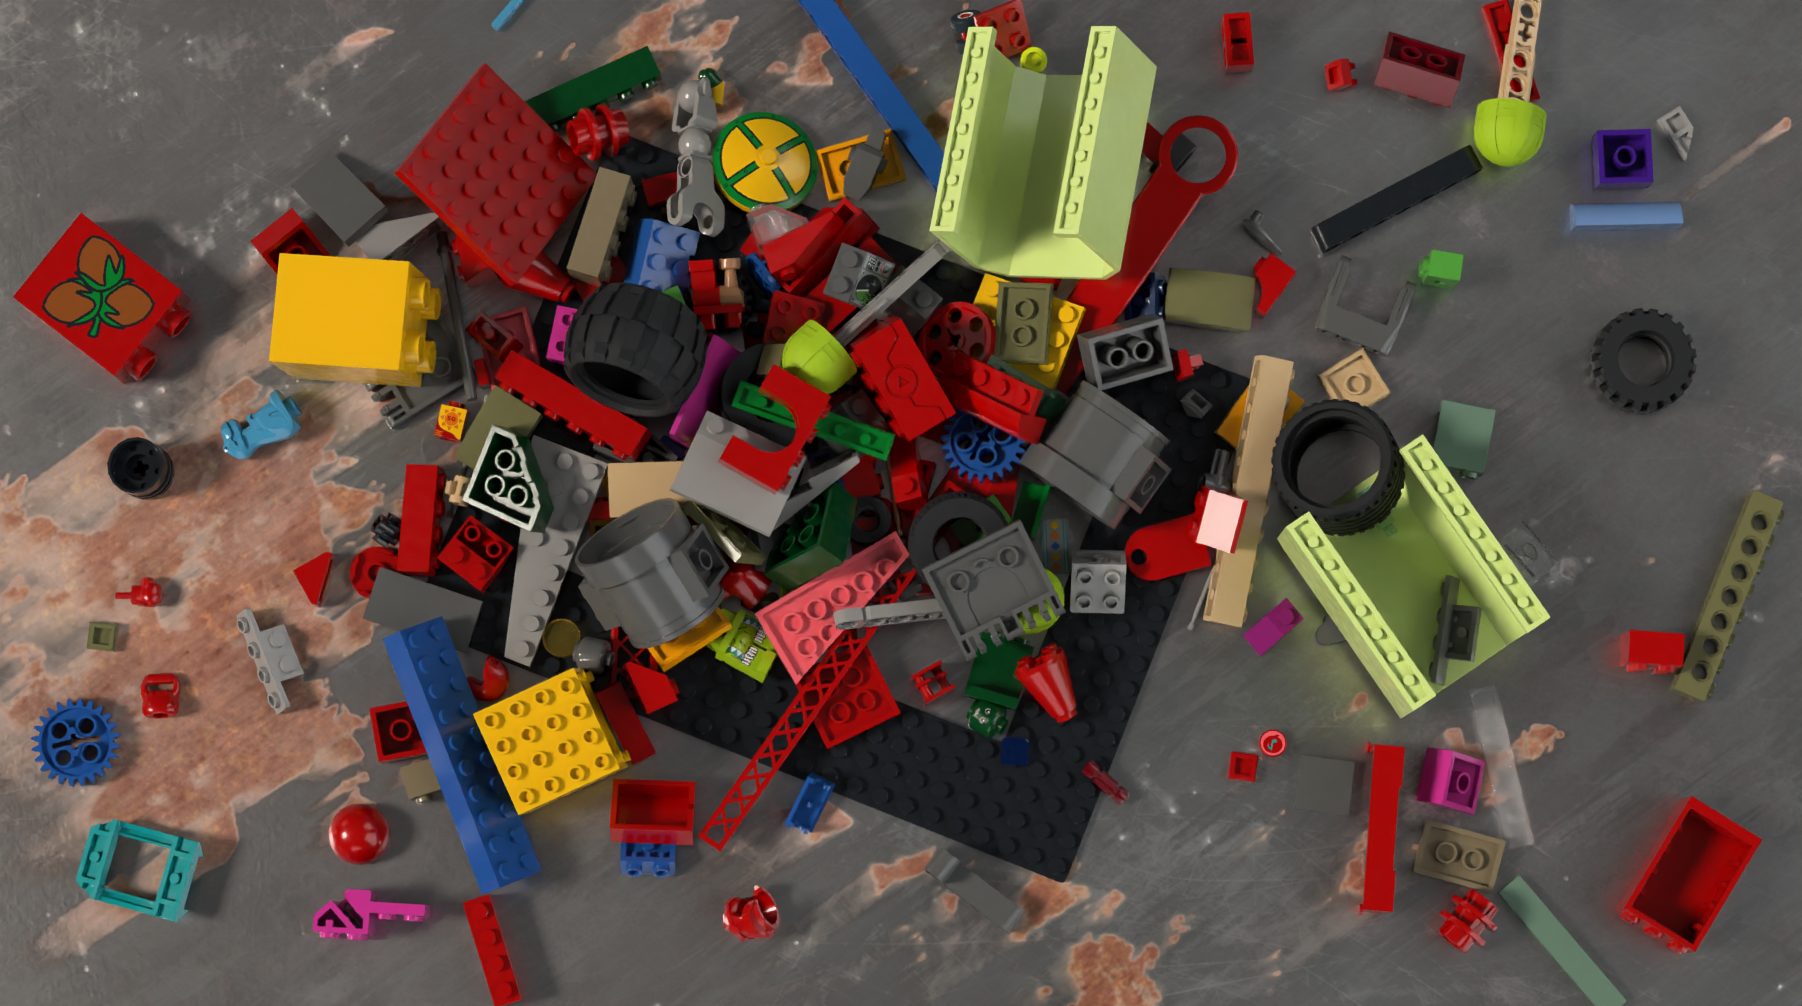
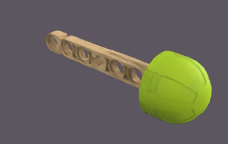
M1514 0L1509 40L1505 46L1498 98L1482 101L1477 106L1474 124L1476 146L1486 159L1499 166L1512 167L1523 164L1538 152L1543 142L1547 114L1541 107L1529 102L1536 59L1535 45L1542 0ZM1522 6L1530 8L1532 12L1531 18H1526L1522 15ZM1523 30V36L1527 38L1525 41H1522V36L1518 35ZM1514 55H1520L1524 59L1525 65L1523 68L1518 67L1514 63ZM1512 79L1520 83V92H1515L1511 89L1510 81Z

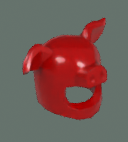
M722 551L723 557L729 566V569L719 582L725 591L723 599L736 595L741 598V606L750 611L767 593L772 580L764 575V572L757 571L755 565L735 563Z

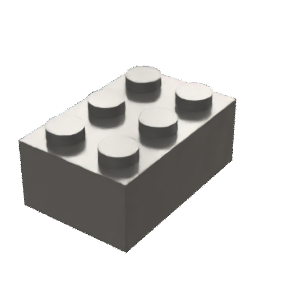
M1152 313L1077 335L1086 380L1101 391L1173 370L1163 318Z

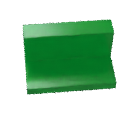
M1023 481L1012 523L1020 519L1029 539L1035 541L1050 485L1045 484L1043 487Z

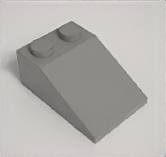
M433 212L377 223L359 237L356 242L369 259L400 261L444 228L445 225L442 219Z

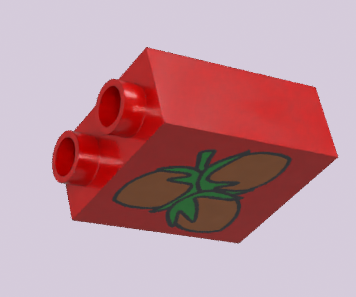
M80 213L13 296L20 304L123 384L130 376L134 377L137 381L144 378L158 359V355L152 351V348L164 333L170 338H175L185 328L192 316V313L185 308L191 299L181 289L82 213Z

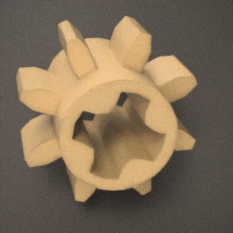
M455 475L454 481L446 482L444 494L450 496L448 502L468 507L469 503L462 501L470 478Z

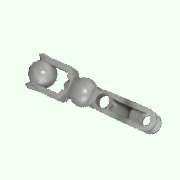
M703 77L700 81L690 80L685 82L678 91L672 131L680 135L678 148L681 156L678 157L677 191L667 200V218L670 224L680 227L689 222L694 214L698 220L700 232L715 237L723 230L725 207L721 198L714 190L712 156H709L712 143L709 134L716 128L718 120L710 81L708 78Z

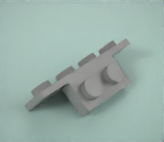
M249 607L242 610L236 616L237 627L246 639L249 656L255 661L258 678L264 684L268 693V703L278 715L290 708V703L281 683L300 677L304 672L285 625L282 624L260 631Z

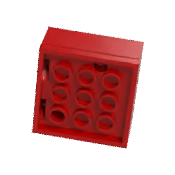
M890 314L885 315L864 328L844 347L855 366L859 369L856 376L862 386L868 387L872 392L869 395L871 402L876 409L885 414L884 420L899 438L903 437L910 441L956 414L901 318Z

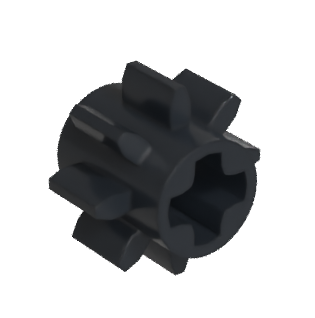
M390 512L387 516L379 515L371 525L370 530L375 534L372 539L384 547H387L389 543L393 546L400 541L401 519Z

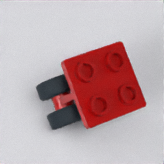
M1011 0L982 13L978 10L961 11L954 14L950 19L952 30L962 34V39L955 42L957 50L961 55L964 53L968 27H994L997 30L995 47L1006 58L1032 47L1022 0Z
M774 291L771 300L755 298L752 311L759 315L757 322L748 323L746 334L762 339V343L786 344L788 339L808 320H813L821 325L825 303L780 291Z

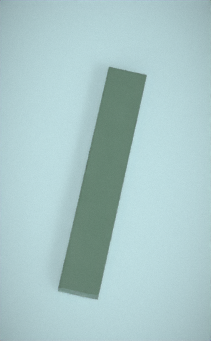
M1520 875L1516 876L1498 892L1499 896L1594 1006H1622L1627 1002Z

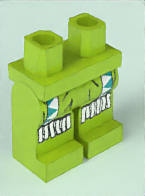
M723 608L722 612L733 628L706 646L717 652L716 659L726 662L730 666L763 683L778 656L776 650L755 616L746 614L747 612L742 609L735 613Z

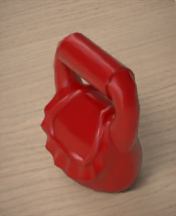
M173 673L148 674L143 679L140 687L143 699V715L147 718L156 719L176 716L179 711L178 698L181 690L178 677ZM174 684L172 690L149 691L147 687L148 685Z

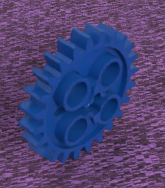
M956 408L957 418L954 416L949 417L952 425L943 426L944 430L949 434L941 436L942 441L948 443L943 445L941 449L944 453H948L944 458L947 463L952 462L950 465L952 471L954 472L959 469L958 475L960 478L968 474L970 483L978 477L981 485L984 484L985 478H989L991 483L994 484L995 476L997 475L1002 480H1005V471L1014 474L1012 465L1021 466L1018 457L1024 455L1026 451L1022 447L1029 446V443L1012 435L1005 441H998V436L1004 431L988 423L984 427H976L979 419ZM982 438H983L984 440H987L988 438L990 439V441H989L988 443H987V442H982V443L980 442ZM964 441H973L968 449L960 448ZM976 455L974 460H970L971 457ZM985 455H994V459L990 463H982Z
M69 698L67 699V707L61 702H57V711L47 708L50 716L48 718L39 717L44 724L43 726H34V729L39 731L40 734L31 738L39 742V745L33 747L32 751L40 752L35 762L45 763L40 770L42 772L51 770L48 778L53 780L59 775V784L63 785L68 778V783L71 787L75 786L77 780L81 786H86V778H89L92 783H96L97 773L105 777L106 774L103 768H114L109 761L111 758L119 759V756L113 753L114 749L122 748V745L115 743L114 740L121 737V734L113 733L118 723L108 722L113 715L111 713L102 715L105 707L100 705L94 710V701L90 700L85 706L84 699L79 698L77 705H75L73 700ZM91 719L94 723V729L91 733L85 734L82 730V725L86 720ZM64 724L67 728V733L63 738L58 739L55 735V730L59 725ZM75 736L83 740L100 736L99 741L79 743L78 749L71 745L53 748V745L56 743L75 741ZM95 746L98 749V756L95 760L89 761L86 757V752L90 747ZM69 751L71 761L67 765L62 766L59 757L62 752Z

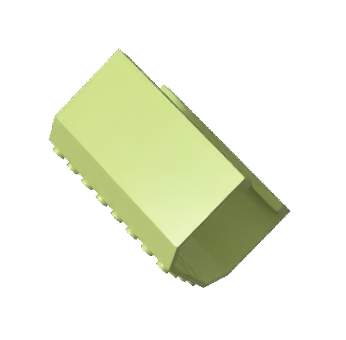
M1091 26L1083 74L1045 75L1015 66L995 47L997 30L994 27H968L929 231L973 267L1003 276L1107 280L1121 269L1157 66L1117 26Z
M1423 434L1399 450L1405 464V468H1403L1405 471L1404 489H1401L1402 495L1396 507L1392 508L1391 514L1384 518V521L1380 524L1378 522L1374 525V528L1368 529L1363 533H1355L1352 536H1338V534L1331 536L1324 534L1310 512H1307L1286 526L1277 538L1284 551L1400 718L1413 712L1435 697L1437 693L1497 652L1551 618ZM1378 472L1329 505L1347 504L1360 498L1370 489L1377 478ZM1446 575H1452L1460 579L1457 605L1479 607L1482 611L1474 662L1448 659L1445 685L1442 686L1431 682L1429 666L1434 660L1433 639L1438 633L1437 612L1442 606L1443 599L1441 596V585L1445 581Z

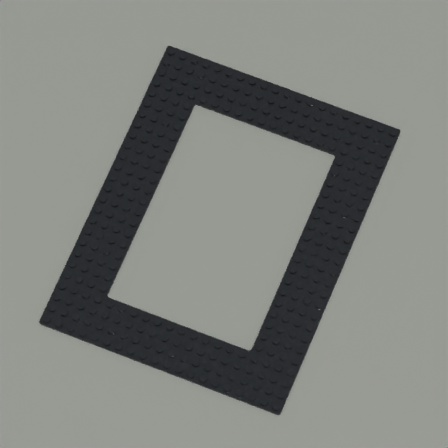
M629 136L628 144L619 147L616 156L608 157L604 153L596 170V173H598L599 167L629 175L633 185H635V191L637 192L636 201L633 207L629 206L626 215L629 217L628 226L625 232L621 231L618 240L621 242L618 255L626 268L628 267L638 219H655L669 223L667 216L661 217L660 206L663 205L648 208L641 181L676 172L679 164L678 157H680L677 154ZM594 183L587 192L557 265L565 273L568 272L567 266ZM720 190L715 191L725 207L723 230L715 237L702 234L695 216H692L689 222L680 226L700 232L695 256L690 255L689 260L713 259L716 260V266H719V259L740 258L741 267L736 270L741 271L750 280V285L754 288L755 292L753 294L754 299L763 298L771 300L755 283L748 270L746 256L740 252L741 247L763 216L752 214L736 207L724 197ZM801 203L796 208L782 215L801 227L820 210ZM879 233L872 237L899 267L902 265L908 268L925 252ZM856 243L853 247L858 248L859 245ZM941 258L919 279L943 298L942 306L952 302L973 304L984 275ZM780 285L779 290H780L781 292L788 293V292ZM576 289L567 303L543 299L533 323L542 368L573 386L575 385L567 376L564 365L548 361L546 355L557 305L579 309L583 303ZM856 308L833 330L837 332L861 309ZM957 310L952 314V323H956L961 319V310ZM935 327L931 331L930 336L932 340L940 336V327ZM919 332V333L917 334V336L913 339L914 342L916 343L917 347H918V341H919L920 332ZM952 334L956 342L954 346L957 347L959 338ZM1169 347L1170 355L1177 351ZM937 352L932 356V365H937L941 361V352ZM1203 361L1204 365L1199 366V369L1193 370L1194 375L1185 381L1177 382L1174 370L1102 390L1145 420L1170 441L1167 446H1164L1158 458L1172 470L1142 513L1139 514L1132 508H1129L1115 530L1092 516L1079 550L1125 551L1129 538L1137 530L1195 513L1194 500L1197 482L1202 474L1209 473L1215 449L1229 452L1228 468L1235 449L1214 432L1250 383L1249 378ZM1084 369L1066 394L1069 398L1076 393L1082 380L1087 382ZM1191 389L1197 391L1212 404V408L1202 418L1187 416L1182 406V398ZM516 392L513 394L515 398L520 401L522 400L523 396ZM538 405L534 410L541 413L543 417L531 434L530 442H532L533 435L595 458L596 454L593 451L594 443L589 440L590 435L583 431L580 435L566 427L568 424L566 421L560 418L556 422L544 414L545 409ZM471 504L468 507L458 505L439 554L470 515L514 547L502 570L483 594L442 562L440 568L436 569V577L429 576L427 579V583L483 601L469 648L492 655L494 658L550 679L569 669L578 668L576 662L573 661V650L576 643L584 637L591 636L604 639L611 644V629L605 631L578 587L583 581L584 576L568 570L531 667L504 657L520 528L515 524H508L499 520L497 516ZM1135 550L1131 554V560L1136 565H1142L1146 562V554L1141 550ZM1126 565L1124 613L1116 614L1070 612V572L1063 590V607L1066 613L1060 615L1058 620L1048 628L1038 655L1041 654V650L1052 643H1056L1057 647H1061L1065 652L1077 705L1075 708L1077 714L1065 722L1058 723L1056 718H1052L1026 687L1006 737L1002 741L987 738L978 732L895 700L901 714L828 750L812 721L778 771L806 781L808 775L813 772L835 783L836 785L832 792L1063 883L1068 877L1101 789L1093 783L1094 779L1086 777L1082 770L1089 761H1094L1100 766V771L1103 769L1106 773L1109 772L1186 573L1158 581H1145L1132 574ZM619 626L618 640L621 642L628 634ZM629 639L623 643L633 656L641 650L635 648ZM705 645L666 672H663L661 667L657 665V672L667 675L668 680L674 679L680 692L676 695L677 701L644 715L638 699H630L637 715L752 760L799 691L779 656L774 661L764 682L761 683L726 662L716 659L717 652ZM621 646L617 651V667L619 669L631 659ZM646 648L636 659L649 669L650 652ZM607 667L606 671L602 674L592 673L595 681L590 683L594 692L609 686L610 667ZM619 673L616 682L620 680L624 690H626L630 684ZM800 702L798 703L796 708H801ZM802 713L789 716V729L802 727L804 724ZM785 724L782 726V728H781L779 731L786 730V729H785ZM797 733L791 734V740L795 737ZM787 735L776 736L772 740L774 752L785 750L788 747ZM769 746L767 747L764 753L770 752ZM775 756L776 762L778 761L780 756ZM771 757L758 760V763L773 768Z

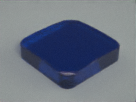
M1003 738L1001 763L1003 765L1026 766L1029 756V740L1024 738Z

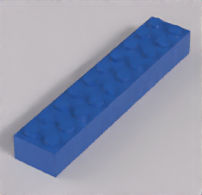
M443 617L426 621L383 638L482 895L542 871L521 816L516 811L473 716L479 709Z

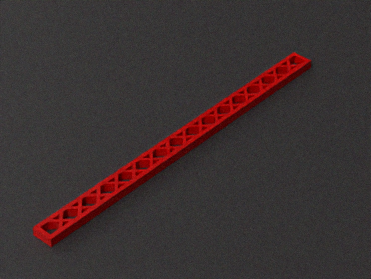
M948 480L938 496L946 494L949 489L953 492L965 491ZM954 519L946 522L938 530L934 546L938 544ZM908 538L904 542L906 549H908ZM914 567L911 572L900 574L897 568L894 572L895 574L891 575L887 580L896 579L897 592L884 596L881 586L878 590L879 597H872L864 607H867L869 603L880 602L882 605L885 604L886 600H890L888 604L896 603L917 572ZM906 578L904 582L901 584L900 579ZM872 626L871 629L870 627H865L866 636L856 640H852L851 629H844L699 833V838L719 852L722 851L879 626ZM847 635L848 641L842 642ZM859 644V646L854 651L853 645ZM849 646L851 654L849 660L837 662L835 656L836 649ZM832 657V663L827 664L829 659ZM844 666V667L842 668V670L840 671V673H839V672H838V667ZM834 668L835 680L833 683L821 685L820 672L825 669ZM816 679L817 685L811 686ZM828 688L826 693L823 695L822 689ZM818 690L820 700L818 704L805 707L803 697L805 693ZM800 702L801 708H796V706ZM812 711L809 717L807 718L806 712ZM802 713L804 720L802 727L789 729V716ZM785 724V729H786V730L779 731V730L782 728V726ZM797 733L795 737L791 740V734ZM787 735L788 747L785 750L774 752L772 740L776 736ZM769 746L770 752L764 753L767 747ZM775 756H780V758L776 762ZM771 757L773 767L771 771L758 774L756 765L758 760ZM753 769L754 775L748 776V774ZM765 778L762 784L760 785L759 779ZM755 780L757 791L754 795L742 797L741 784L744 781ZM736 791H737V792H738V797H737V798H732V797L734 796V794L736 793ZM750 800L744 808L743 801ZM739 802L740 815L735 818L726 819L725 807L727 804ZM722 813V819H723V820H718V821H716L717 818H718V817L720 816V814ZM728 823H733V825L731 826V828L728 830V825H727V824H728ZM723 824L725 836L718 844L706 834L712 826Z

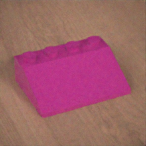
M714 334L707 348L705 367L698 385L687 401L682 404L669 433L671 440L687 451L707 411L722 417L718 402L720 382L731 362L741 353Z

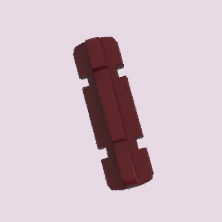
M1089 761L1084 766L1082 773L1089 779L1093 778V783L1108 796L1112 795V799L1118 804L1124 803L1129 796V791L1123 786L1119 787V783L1103 769L1100 771V766L1094 761Z

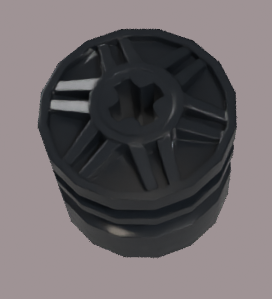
M140 437L127 438L118 443L111 451L107 462L108 475L113 484L132 497L142 500L155 499L164 494L172 485L175 475L174 463L170 455L150 440ZM143 466H147L149 468L145 471V476L140 474V472L144 471Z

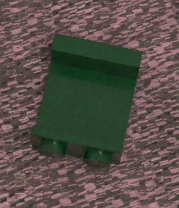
M989 630L988 633L982 632L980 638L984 641L987 652L981 654L979 648H977V657L974 658L963 696L979 701L985 700L1016 711L1023 684L1015 676L1014 671L1018 666L1017 661L1027 655H1032L1034 647L1029 645V640L1020 637L1014 638V641H1008L1006 638H1003L1004 633L996 631L1002 642V645L997 647L990 637Z

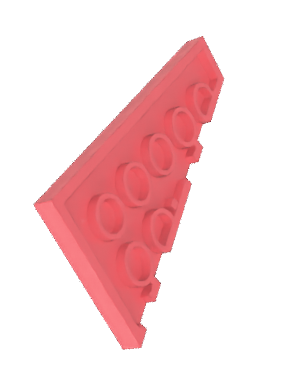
M896 531L845 560L839 567H834L823 573L821 576L816 577L755 613L757 620L795 685L842 633L843 630L835 628L833 613L846 608H863L909 556Z

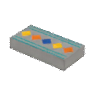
M1068 519L1041 520L1043 567L1053 574H1070Z

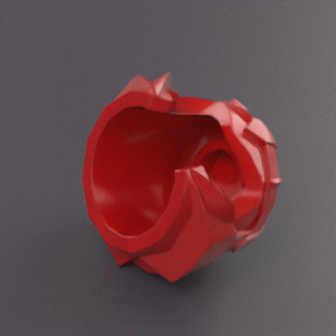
M756 885L754 887L752 897H732L724 906L726 910L723 914V924L730 933L736 935L741 941L754 938H771L779 926L778 907L772 895L762 886Z

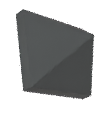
M1191 389L1181 400L1187 416L1202 418L1212 408V404L1194 389Z

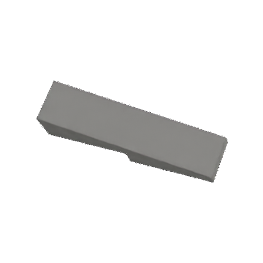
M852 449L808 470L809 482L791 490L773 531L860 462L859 452Z

